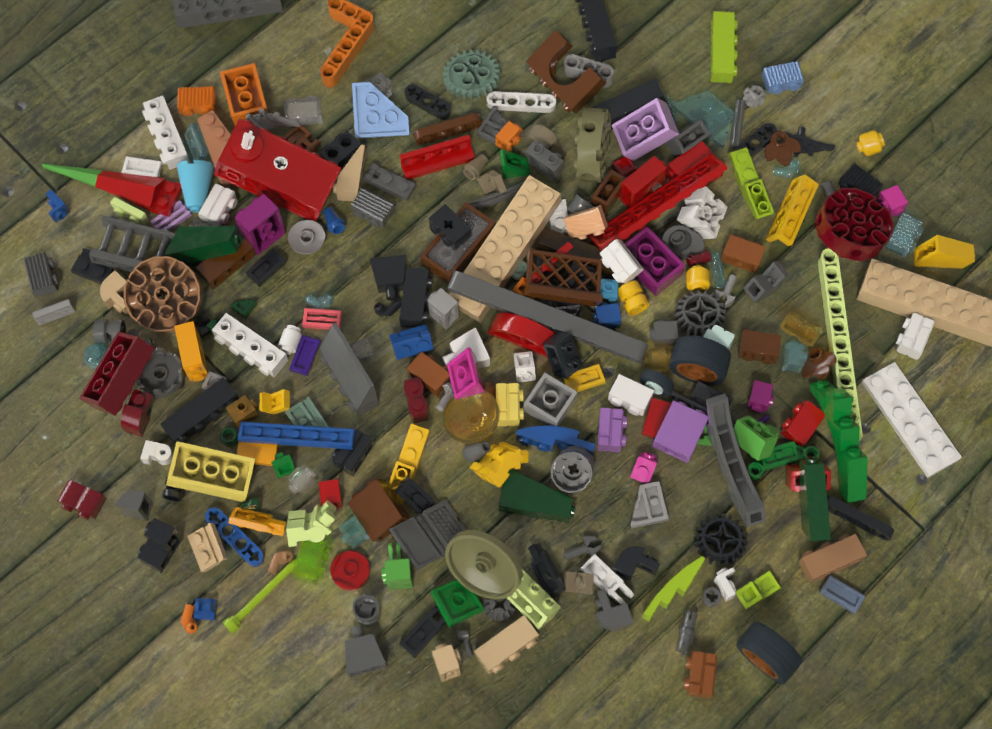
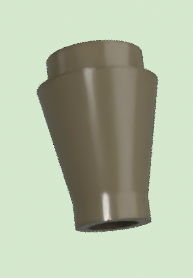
M480 154L477 158L464 166V175L470 180L477 179L488 162V158L484 154Z

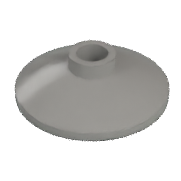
M303 220L292 226L288 234V242L295 252L312 254L323 246L325 232L317 222ZM307 238L311 239V240L308 241V242H305V241H304V240L307 239Z

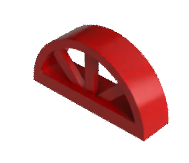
M497 313L487 332L489 335L546 358L547 355L542 343L555 334L535 321L511 313Z

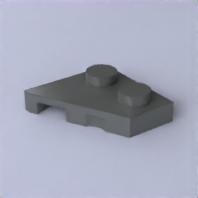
M495 106L492 107L476 132V136L494 145L495 136L507 123L506 119L502 118L498 113V109Z

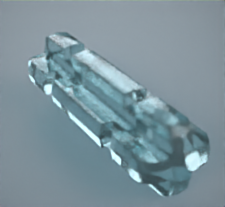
M719 252L711 253V266L715 287L723 288L726 285L721 255Z

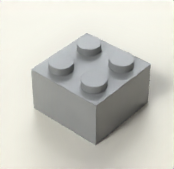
M544 372L524 402V412L548 426H560L576 402L578 392Z

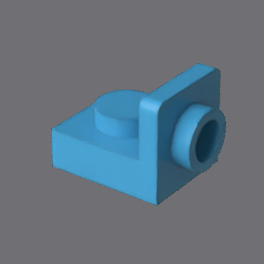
M601 279L600 294L602 298L607 299L608 304H615L617 301L618 282L616 280Z

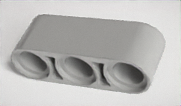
M573 54L565 57L563 71L567 77L577 80L591 67L607 82L603 88L612 85L614 76L612 66Z

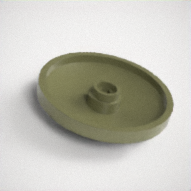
M477 530L461 531L450 540L446 547L445 559L452 575L466 589L481 597L505 599L513 595L521 584L522 569L517 557L506 544L488 533Z

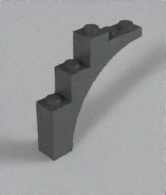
M725 394L706 399L709 424H707L708 440L717 453L718 467L728 483L729 498L747 528L766 522L765 506L754 488L739 450L732 425L728 398Z

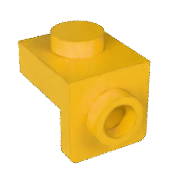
M283 389L273 394L260 393V411L275 415L290 409L289 390Z

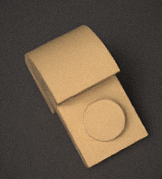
M114 271L101 284L100 295L108 309L114 307L118 313L123 312L128 316L129 313L123 299L126 280Z

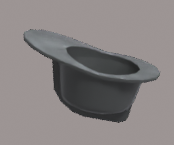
M673 225L666 228L662 237V242L675 255L686 259L691 254H699L704 249L702 237L682 225Z

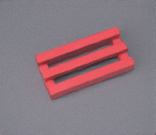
M304 308L302 326L303 328L330 330L332 323H336L341 330L342 310ZM308 314L337 316V318L311 317Z

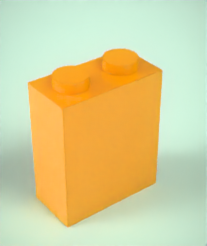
M193 321L176 325L174 327L183 369L190 381H202L207 377L208 369L200 334Z

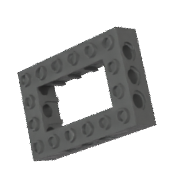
M173 0L175 18L179 28L283 12L281 0Z

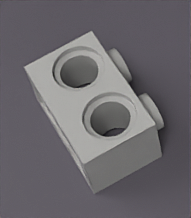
M442 288L429 296L430 317L447 330L459 318L458 302Z

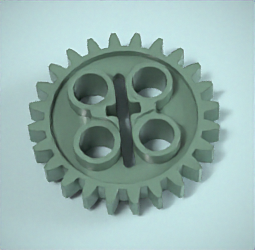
M470 49L469 53L463 50V55L456 53L457 58L450 57L451 62L447 61V67H443L444 73L442 75L447 91L450 90L451 95L456 93L457 98L463 95L464 100L467 96H470L471 100H473L474 96L480 99L481 94L486 97V92L492 93V87L497 88V83L500 82L499 64H497L496 59H492L491 54L487 56L486 51L480 54L479 50L476 53H473L472 49Z

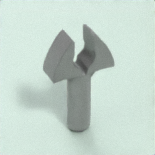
M732 274L729 276L724 290L715 291V298H723L725 296L724 308L730 306L735 300V297L731 296L730 292L737 277Z
M447 381L442 385L445 394L436 407L438 411H443L449 400L457 401L454 397L451 381Z

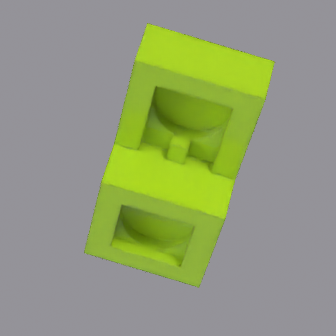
M768 571L735 593L745 609H748L780 590L781 586L771 571Z

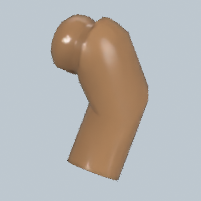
M289 550L275 553L267 572L276 575L280 565L288 563L293 559V553Z

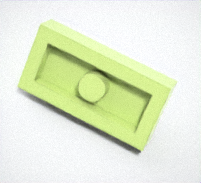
M114 197L110 202L114 209L113 212L118 216H125L132 223L144 226L149 222L145 212Z

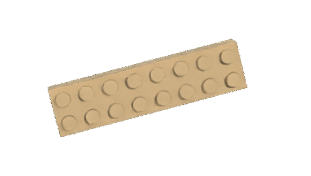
M529 175L464 273L504 288L562 202L561 193ZM453 292L449 293L458 302V310L479 323L482 322L491 308Z
M871 259L856 300L911 318L913 313H917L924 318L934 320L933 327L992 347L991 299Z

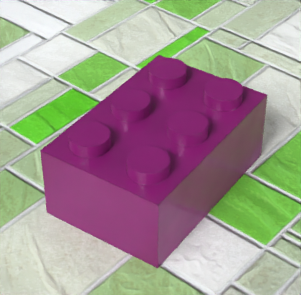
M265 194L256 197L248 207L241 209L235 216L241 235L254 247L257 256L286 234L279 208Z
M648 227L625 243V246L644 269L636 277L655 297L683 275L685 264Z

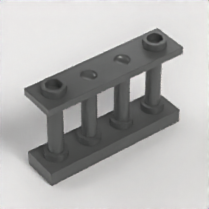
M111 215L102 216L103 226L107 228L100 248L97 250L91 248L89 257L92 263L132 272L140 262L144 261L150 238L161 240L156 257L165 256L168 243H171L176 233L168 229L160 230L120 220ZM114 229L125 231L119 251L116 254L108 253L107 251ZM132 233L143 236L137 256L134 259L125 256Z

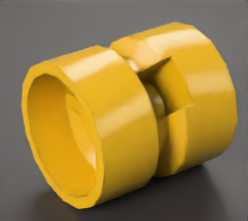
M636 280L625 283L618 288V297L621 302H625L623 307L629 316L637 315L650 306L646 295L642 294L643 290Z

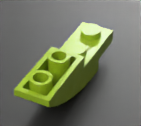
M747 147L729 153V158L735 171L733 175L754 217L760 219L774 214L762 179L759 180Z

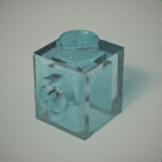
M797 341L785 343L782 350L781 371L801 373L808 357V352L805 351V344H800Z
M356 516L339 526L343 533L340 535V538L345 545L350 544L352 549L369 539Z

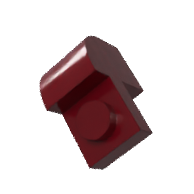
M136 389L133 390L128 404H125L121 415V427L124 432L143 437L150 420L146 414L153 400L152 394Z

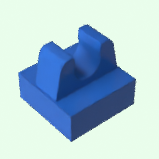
M196 598L194 619L215 621L217 600Z

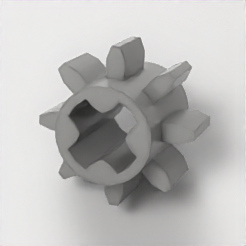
M752 85L751 88L747 87L743 92L744 97L742 99L745 100L746 105L756 108L758 104L762 106L765 101L766 93H764L760 86Z

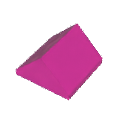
M466 348L447 363L455 399H462L485 392L477 358L471 348Z

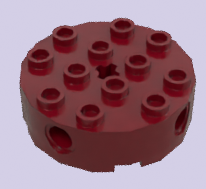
M841 188L825 199L816 213L815 227L818 237L837 256L855 261H866L876 257L892 237L894 222L889 210L875 201L877 198L872 194L857 188Z

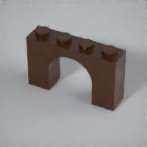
M555 30L526 62L530 65L528 69L534 75L538 74L541 77L539 81L546 88L549 86L552 89L551 94L557 100H562V106L568 112L573 111L577 114L607 82L596 70L589 67L574 83L560 85L555 76V69L560 59L573 45L560 32Z

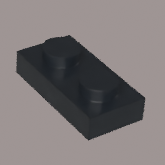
M271 249L245 273L260 287L286 264V260L275 249Z
M408 476L394 491L419 515L436 503Z

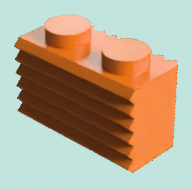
M179 87L177 100L179 113L184 116H192L193 114L205 115L211 110L216 113L217 96L214 87Z

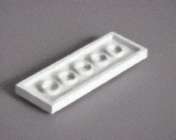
M895 362L862 380L861 383L927 478L962 458Z

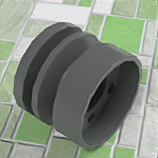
M571 446L563 449L553 461L550 470L555 486L568 493H576L585 489L594 476L596 469L595 460L585 448ZM574 464L578 465L575 471L571 470Z

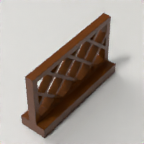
M529 249L526 288H524L523 296L596 307L602 303V295L600 294L602 260ZM533 255L539 256L544 263L537 267L533 262ZM552 258L558 259L562 264L557 270L549 262ZM575 261L580 268L573 272L567 263ZM545 264L552 271V274L547 278L539 270ZM587 264H596V273L591 275L585 266ZM562 267L571 275L565 281L558 273ZM581 269L588 276V279L583 283L576 276V273ZM535 272L543 280L540 284L531 283L532 274ZM555 275L561 284L559 286H552L548 279ZM573 278L579 287L571 289L566 282ZM591 280L595 285V292L589 291L584 284Z

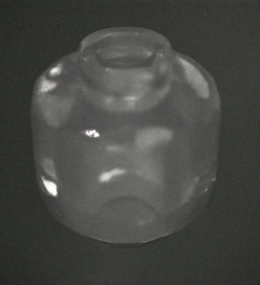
M307 465L304 467L297 466L287 477L290 484L288 488L294 494L298 492L307 494L316 484L315 477L317 475Z

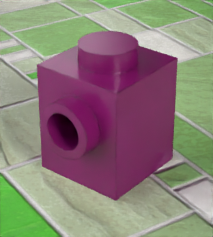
M754 380L747 408L761 413L766 412L768 406L772 407L774 396L771 395L773 385Z

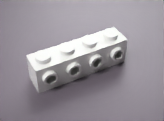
M160 96L144 102L145 110L142 113L146 121L150 120L151 124L148 125L151 135H156L157 139H154L157 150H162V154L159 155L163 165L167 164L169 170L177 168V164L181 161L188 160V163H190L164 97Z
M227 313L212 329L216 342L221 345L226 344L232 353L242 355L251 366L255 364L259 367V371L266 376L271 375L275 378L288 362L286 353Z

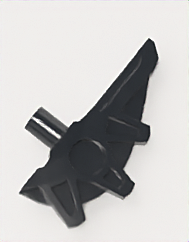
M799 127L798 134L795 135L785 132L789 138L796 139L800 144L801 151L793 153L794 157H798L800 153H807L809 156H813L816 152L832 151L836 146L807 138L805 136L806 128Z

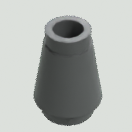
M487 441L468 443L463 448V457L467 461L476 462L488 453L491 447Z

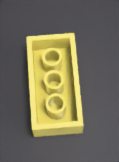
M177 441L166 485L243 502L247 497L255 459Z

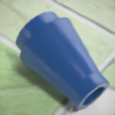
M332 207L324 209L323 214L329 232L333 234L343 232L345 221Z

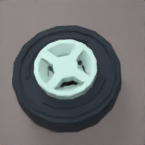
M646 369L640 376L642 385L654 390L655 394L669 396L674 389V383L667 376L656 370Z

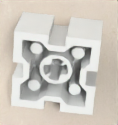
M706 186L697 189L690 197L684 200L686 207L681 208L677 220L683 226L690 227L692 231L698 233L702 239H713L718 234L720 228L718 221L724 218L727 206L720 199H713L715 194Z

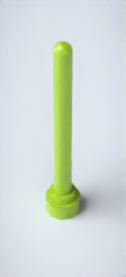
M293 559L235 616L227 617L222 622L223 625L234 634L239 629L240 622L299 565V560Z

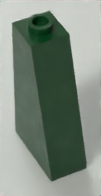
M236 226L179 227L165 255L185 264H191L237 253L242 244L243 237Z
M806 457L805 460H799L801 528L810 541L831 540L824 463L817 457Z
M511 469L507 472L509 477L502 485L499 511L569 523L570 517L574 518L576 506L572 505V498Z

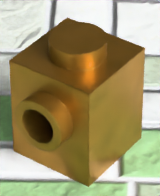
M246 395L226 407L228 414L239 429L241 422H250L258 417L256 403L253 399L248 400Z

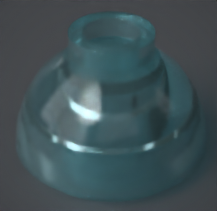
M98 343L89 345L83 355L85 364L91 369H96L108 348Z

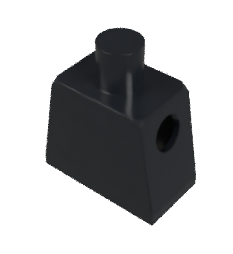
M406 255L371 258V268L378 292H386L387 300H396L398 298L397 291H403L407 268Z

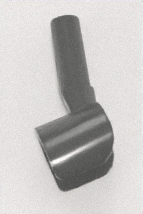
M458 630V641H464L468 658L473 657L468 631Z

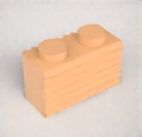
M601 205L567 215L564 218L568 235L577 240H583L587 238L588 234L592 233L594 236L600 235L608 227Z

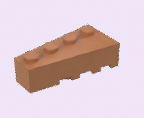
M211 110L198 118L197 121L216 168L217 161L231 134L214 111ZM219 178L221 186L224 188H230L234 185Z

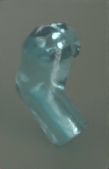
M792 160L786 168L775 166L773 175L790 178L799 171L800 164L797 160Z

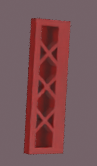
M469 135L399 155L401 168L406 180L465 164L475 159Z

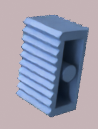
M798 61L765 67L762 72V79L767 94L773 93L776 95L785 90L796 91L802 87L804 82Z

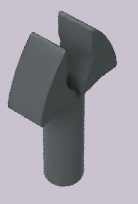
M584 536V544L565 552V559L569 560L584 553L590 554L591 557L594 554L597 555L601 545L591 548L589 544L598 541V538Z

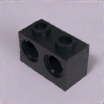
M346 130L342 134H338L329 145H325L320 152V156L327 161L337 163L341 167L340 171H342L361 143Z

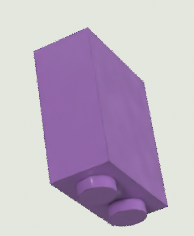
M673 401L654 439L652 447L688 463L708 422V416L701 410L689 408L683 402Z

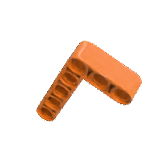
M328 0L327 2L330 17L348 26L349 29L321 67L322 83L326 87H333L339 82L375 29L372 13L346 0Z

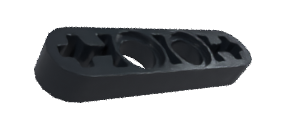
M827 495L828 512L882 540H891L894 534L892 527L833 496Z

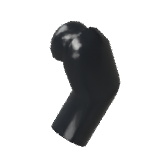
M398 299L389 306L383 305L380 302L374 305L375 313L378 316L390 317L401 308V302Z

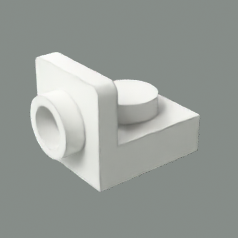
M532 351L513 353L517 382L535 381L536 375Z
M733 567L729 570L723 568L718 571L713 581L726 602L733 599L736 594L733 582L727 580L735 572Z

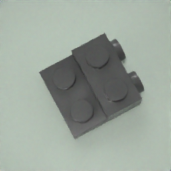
M534 140L525 151L529 165L558 184L562 179L561 171L565 168L563 157L556 152L552 153L549 151V148L544 143H538Z

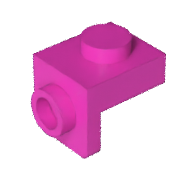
M650 452L640 453L630 478L645 484L650 483L659 459L655 458V455Z

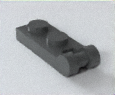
M375 163L370 164L368 167L369 171L362 177L364 182L405 201L409 200L416 188L415 183L384 170Z

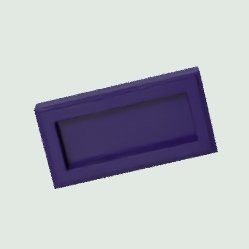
M302 335L290 365V371L308 376L321 341Z

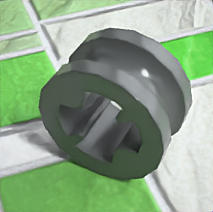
M713 587L707 588L702 595V601L707 607H715L721 600L720 591ZM710 593H713V596L717 597V599L710 602L706 595L709 596Z

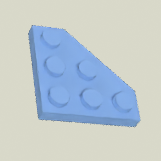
M352 83L355 138L410 135L409 117L372 83Z

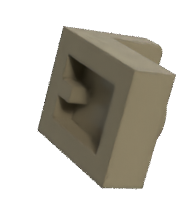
M494 170L477 178L484 194L493 190L500 194L507 191L501 175Z
M565 572L564 585L566 590L564 592L592 595L594 574Z

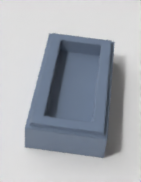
M831 575L828 576L819 594L853 614L857 613L865 598V595Z

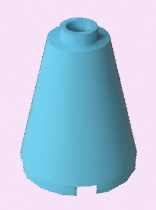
M188 160L181 161L177 164V171L186 208L190 209V212L199 213L208 197L214 165L203 160H194V163L188 164Z

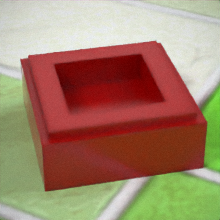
M622 157L611 164L614 171L625 178L637 170L633 162L626 157Z

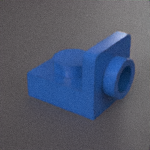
M52 190L46 193L49 199L47 203L52 208L48 214L56 223L64 219L70 211Z

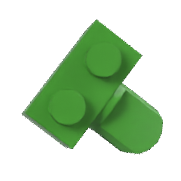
M751 416L737 419L734 426L738 446L748 452L752 458L759 461L771 456L779 434L775 427L764 425Z
M396 542L397 559L394 560L393 543H388L389 560L385 561V567L381 568L384 585L387 584L389 590L413 588L410 560L402 559V551L398 542Z

